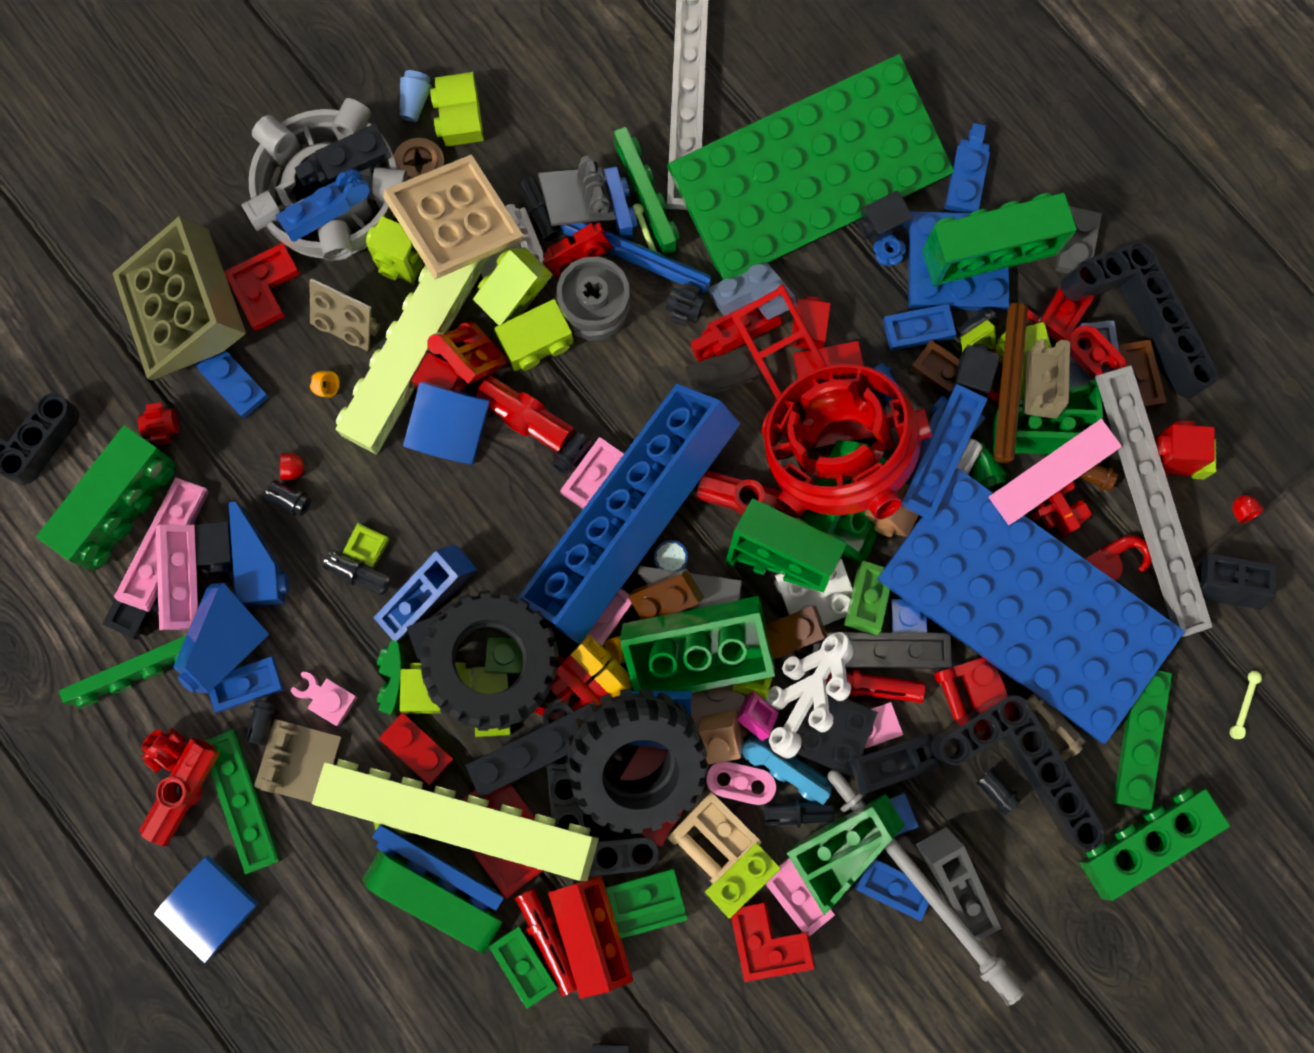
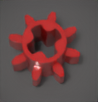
M162 402L145 405L146 411L144 414L138 415V427L142 438L150 439L156 446L172 443L171 436L180 431L176 411L173 408L167 409V406H163Z
M170 728L166 734L160 729L150 733L141 746V750L145 752L142 755V758L145 760L144 764L155 773L162 767L167 771H172L184 751L183 747L186 745V742L183 741L184 737L173 728Z

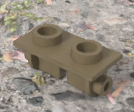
M1034 694L1026 700L1063 762L1070 756H1076L1083 749L1082 745L1086 741L1059 712Z

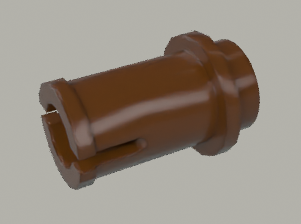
M1096 464L1078 478L1099 486L1100 491L1104 489L1111 491L1119 473L1113 470V466L1106 468Z

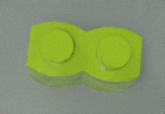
M473 72L435 77L436 88H431L430 94L433 108H439V117L434 118L437 138L443 137L446 147L484 141L477 85Z

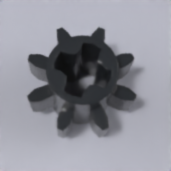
M685 282L683 288H673L665 309L672 312V322L685 327L689 320L697 322L705 303V299L699 297V287Z

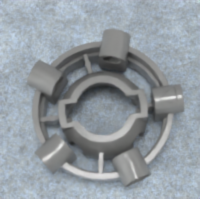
M346 98L340 110L320 109L306 111L292 116L281 123L272 115H266L255 124L252 130V137L260 145L253 156L249 170V192L251 199L241 205L256 231L266 227L273 236L296 252L310 257L338 261L367 248L366 237L372 225H377L381 216L393 220L395 215L383 198L384 190L407 181L408 173L407 170L398 169L392 150L384 137V142L391 157L360 171L363 181L365 180L370 186V194L365 199H362L360 203L351 207V210L319 227L318 235L320 242L298 239L295 242L291 241L275 216L284 211L288 206L298 203L296 195L292 190L296 185V181H301L294 167L310 160L308 156L315 153L316 150L331 144V142L315 143L314 139L336 136L340 140L370 126L371 124L368 121L372 112L368 107L354 99ZM308 142L309 146L302 149L300 145ZM386 164L388 168H380V166ZM277 166L281 169L285 167L281 184L275 187L282 202L280 206L276 205L269 193L270 182ZM369 198L376 201L380 211L374 217V219L365 226V224L369 221L373 213L367 201V199Z

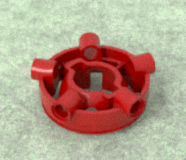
M857 364L830 365L800 377L778 397L766 415L762 426L767 461L778 485L782 489L776 500L794 518H800L807 509L828 515L854 514L869 509L876 520H883L892 516L902 505V501L896 492L909 479L916 466L920 454L921 441L932 438L924 408L914 411L911 402L895 381L876 369ZM867 387L881 391L894 399L889 401L891 413L885 414L880 400ZM801 405H803L806 411L804 422L797 409ZM853 421L860 423L868 430H872L877 439L871 449L862 445L854 452L841 457H819L818 460H815L807 455L806 448L816 446L820 435L828 427L838 422ZM896 427L900 442L892 456L882 466L880 462H877L882 458L886 449L894 447L891 428ZM795 456L801 470L790 462L783 468L778 460ZM808 471L824 480L836 481L837 486H817L812 478L804 472ZM852 479L854 482L851 484H846V480Z

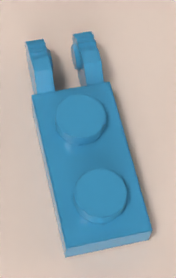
M750 734L747 737L742 749L743 757L746 760L748 759L754 766L764 764V766L769 768V772L773 777L782 782H790L798 788L799 793L804 798L812 802L818 801L824 805L833 788L826 776L796 756L786 759L778 755L771 749L769 739L767 738L761 741L754 734Z

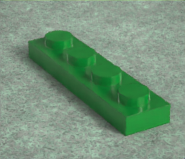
M626 127L615 130L614 146L637 198L643 206L644 214L664 256L676 253V240L680 239L674 221L668 222L664 214L667 211V207L660 192L655 193L652 187L654 177L649 165H643L639 155H642L639 142L635 136L630 137Z
M187 635L58 690L63 704L85 708L99 701L98 696L107 692L117 694L131 687L130 682L143 677V680H149L164 673L163 668L175 663Z
M1157 670L1126 714L1113 799L1114 804L1147 811L1152 810L1172 673Z

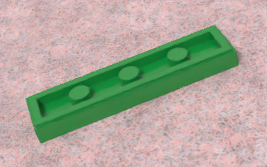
M232 729L204 740L215 746L220 752L210 773L245 875L280 862L281 858L257 788L254 787L255 782L237 730Z

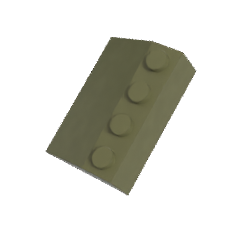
M178 216L112 273L146 377L149 380H155L222 353L246 334L210 232L203 226Z

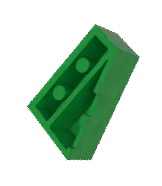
M1096 379L1078 387L1071 388L1069 386V403L1057 419L1023 414V399H1020L1015 453L1051 454L1098 420H1103L1102 397ZM998 410L992 420L993 452H995Z
M752 498L734 530L725 564L735 567L737 562L755 566L754 572L764 575L766 570L784 575L783 580L824 593L842 558L847 543L839 540L838 537L831 533H824L809 526L800 518L788 516L776 510L772 505L761 503Z
M885 794L806 836L787 852V855L824 916L902 830L905 824Z

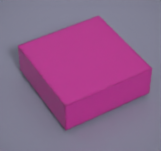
M752 692L745 697L736 720L763 741L770 736L779 713L755 692Z

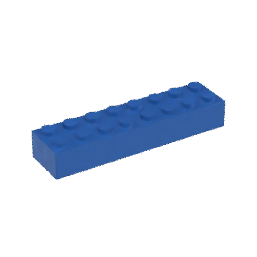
M676 383L516 600L519 601L523 598L530 603L529 608L534 612L539 610L545 617V624L580 645L739 427L740 423L726 406L718 399Z

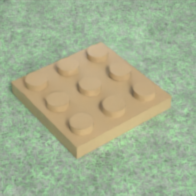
M472 154L384 190L383 198L435 280L522 241V232Z

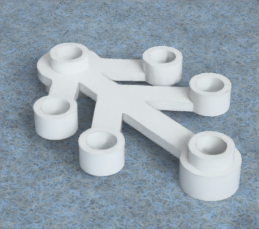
M841 632L831 634L823 641L820 650L801 660L791 656L784 662L782 667L783 673L793 680L800 679L806 671L817 667L813 675L784 690L778 686L769 689L765 701L776 710L783 709L787 703L800 697L784 727L774 729L769 737L771 749L783 758L788 759L798 753L802 740L796 732L812 703H814V710L809 716V724L819 732H825L833 724V715L829 712L827 694L837 701H842L849 696L851 685L847 682L845 664L852 658L854 649L849 637ZM831 672L832 679H830L826 686V679L829 673Z

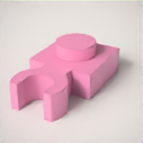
M302 672L301 676L309 681V687L306 691H300L292 687L290 690L292 694L301 699H313L308 709L335 726L340 727L358 697L329 679H326L323 685L319 686L318 680L314 675Z

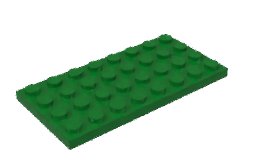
M900 54L667 164L672 179L721 281L733 279L747 272L753 265L770 263L859 220L864 206L897 190L901 197L904 198L950 176L954 172Z

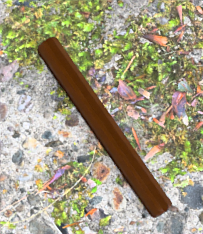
M1011 303L1007 313L994 459L997 462L1011 463L1015 458L1028 314L1027 305L1022 303Z

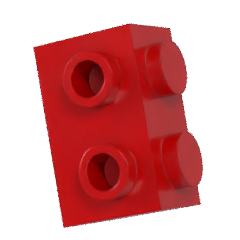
M1177 421L1154 438L1165 475L1192 476L1215 461L1214 427L1195 426L1193 421Z

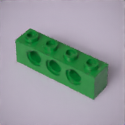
M1188 787L1172 797L1175 801L1166 808L1160 805L1149 810L1143 815L1146 820L1139 825L1128 824L1114 833L1116 836L1115 840L1107 845L1102 842L1098 848L1085 851L1087 857L1081 860L1079 864L1101 899L1115 900L1230 827L1206 789L1192 790L1191 787ZM1179 814H1182L1186 819V828L1183 832H1180L1175 825V819ZM1150 832H1153L1158 840L1157 847L1153 851L1146 845V837ZM1121 850H1124L1129 858L1128 865L1124 869H1121L1116 862L1117 854Z

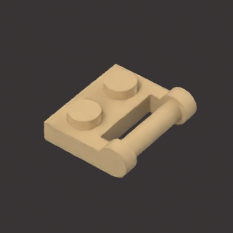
M712 792L667 837L673 845L677 843L711 877L710 882L712 884L755 843L758 845L762 843ZM693 826L729 860L722 868L687 834Z

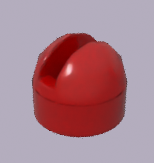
M281 453L280 480H293L300 477L304 471L303 460L296 454Z
M1249 495L1237 497L1232 505L1233 514L1240 524L1252 520L1264 511L1260 502L1255 497Z

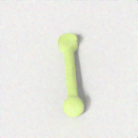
M634 204L632 207H634L648 248L657 252L643 217V206L641 204Z
M1251 671L1248 674L1249 685L1236 725L1232 726L1229 732L1230 736L1234 739H1242L1246 734L1243 727L1256 684L1262 680V675L1258 671Z

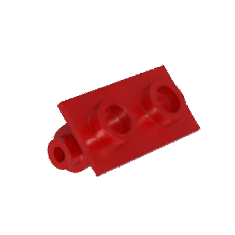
M599 222L595 225L590 223L573 234L576 243L571 244L567 237L551 247H547V252L543 253L544 261L542 262L558 280L561 273L572 262L584 257H601L603 254L614 249V247L604 236L606 232L601 223Z

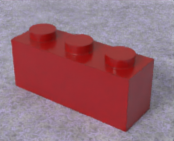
M600 875L590 878L588 881L577 882L548 892L580 999L607 993L633 982L634 980L602 876Z

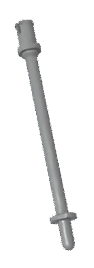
M832 770L828 773L829 782L846 801L840 808L843 812L850 809L855 811L866 805L862 799L867 793L862 795L860 791L856 793L839 771ZM893 839L886 846L885 850L979 963V976L984 982H990L1007 1006L1016 1003L1026 991L1021 988L1007 971L1005 961L1001 957L990 956L902 847Z

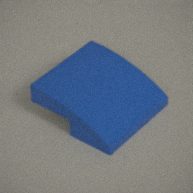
M426 381L420 382L403 447L460 463L474 464L491 400L461 390L453 391Z
M208 855L182 880L154 914L205 963L215 955L228 937L240 928L259 903Z

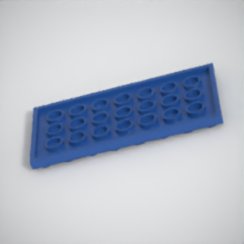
M957 468L935 516L931 520L924 517L919 519L876 580L1039 699L1042 698L1046 704L1098 742L1106 744L1185 631L1024 515L1008 525L989 499V496L993 493Z

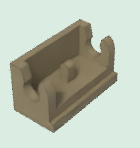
M1041 339L1035 343L1031 351H1026L1023 414L1057 419L1069 403L1070 341L1060 340L1056 343L1055 347L1045 348V339Z

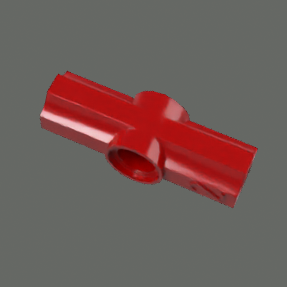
M492 376L484 380L478 389L476 396L491 400L488 410L503 418L504 423L517 433L525 437L530 435L552 451L559 453L575 431L574 427L546 411L545 406L534 397L524 392L519 394Z
M706 471L700 479L695 497L697 500L733 509L743 515L748 505L740 500L739 493L750 491L755 495L757 501L768 503L776 510L791 516L776 500V497L782 491L762 486L755 480L747 479L743 481L711 471Z
M198 738L190 739L170 776L158 784L156 790L157 799L139 829L143 838L160 846L169 845L190 806L195 805L201 799L202 785L220 754L215 746ZM178 785L182 788L181 799L177 795Z

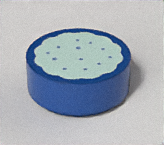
M668 540L662 542L656 548L654 563L657 569L679 572L684 570L687 565L688 553L681 543Z

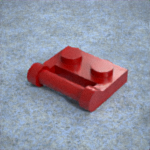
M472 321L464 322L457 329L445 334L441 332L432 334L427 340L428 349L433 354H441L453 367L454 372L468 384L501 370L509 361L487 335ZM462 341L466 343L471 342L459 348L455 345Z
M983 657L934 673L937 684L941 683L955 722L967 714L954 678L962 677L973 710L998 695H1007L998 668ZM1010 702L1003 709L1007 720L1014 716ZM979 720L974 726L975 734L986 730V725L982 720Z

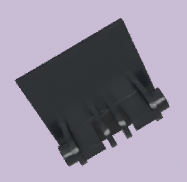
M827 694L829 712L833 715V724L825 732H819L811 727L808 720L811 712L814 710V703H812L796 732L802 740L801 747L796 756L805 760H812L853 778L854 774L849 760L862 756L878 712L848 699L837 701Z

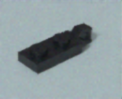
M375 123L316 150L315 153L308 156L310 160L294 168L304 187L318 180L321 184L327 182L335 183L340 173L350 169L360 172L390 158L391 154Z

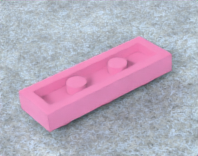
M159 524L156 526L159 630L190 629L198 610L195 526Z

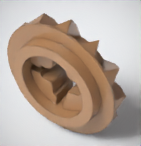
M413 138L403 142L393 155L398 169L407 170L408 180L442 167L445 162L443 153L438 145L425 138ZM417 153H419L424 163H428L422 166L421 173L416 171L415 166H410L416 163Z

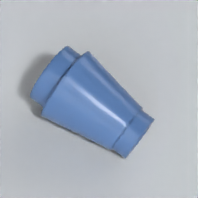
M406 70L404 77L400 78L399 117L401 119L418 122V118L432 88L429 84L430 77L418 71Z

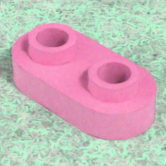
M727 761L716 763L708 770V775L706 776L707 786L716 796L749 804H765L773 798L776 792V783L770 773L762 769ZM720 773L729 775L730 782L727 786L718 784L717 776ZM756 780L761 781L764 785V790L761 794H755L751 790V784Z

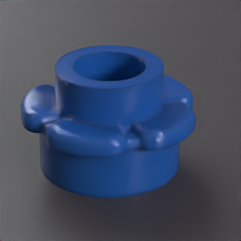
M890 235L875 242L873 251L875 252L876 260L881 265L893 266L903 260L902 255L906 252V247L902 240H898L895 235ZM890 247L893 251L888 252L887 248Z

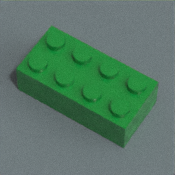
M1043 193L1034 197L1032 201L1024 203L1011 201L1002 205L1000 209L992 211L979 209L970 213L968 217L956 220L955 217L941 219L933 226L922 249V253L934 287L1057 256L1077 229L1065 193L1053 196L1051 193Z
M123 425L40 530L36 538L68 561L94 572L108 561L111 556L110 551L118 540L124 539L130 533L132 522L139 513L145 512L151 506L153 495L160 486L166 485L171 480L177 463Z
M759 596L623 623L620 643L633 691L645 688L652 689V691H691L693 693L775 676L774 657Z

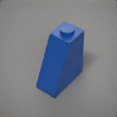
M224 583L211 584L206 589L173 666L180 674L178 677L179 682L192 693L194 691L209 693L269 635Z

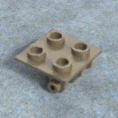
M312 278L310 279V324L323 332L331 333L345 340L352 346H358L369 351L370 335L376 336L380 328V324L376 323V319L371 317V306Z
M275 719L254 787L312 803L324 762L334 765L342 737Z

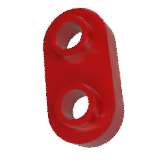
M1087 325L1080 326L1069 335L1067 341H1070V356L1093 380L1096 379L1095 376L1104 374L1101 368L1102 365L1108 366L1110 371L1127 367L1125 358L1096 328ZM1078 341L1085 342L1087 344V350L1081 349L1078 345Z

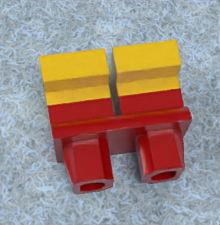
M588 634L581 644L558 667L551 691L557 697L562 698L569 690H572L580 698L571 708L574 712L592 702L598 706L601 704L600 698L609 693L612 698L619 696L620 690L631 688L632 683L629 673L614 658L604 667L611 655Z

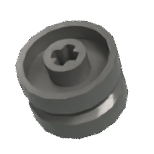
M584 257L572 262L561 273L557 283V302L571 332L576 337L588 341L605 340L616 335L626 324L630 314L629 282L623 270L613 261L602 257Z

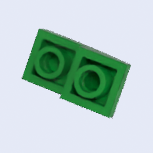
M391 640L389 647L384 646L377 661V665L381 666L379 673L391 678L389 684L384 683L377 697V703H380L379 711L397 717L400 709L401 669H406V658L403 645Z

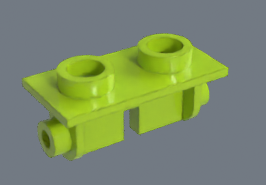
M755 843L705 893L730 919L781 868Z

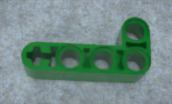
M379 850L362 878L368 890L478 952L486 953L503 923L502 919L488 910L485 912L468 902L467 898L458 893L448 891L435 880L414 871L406 865L407 862L397 855L391 857Z

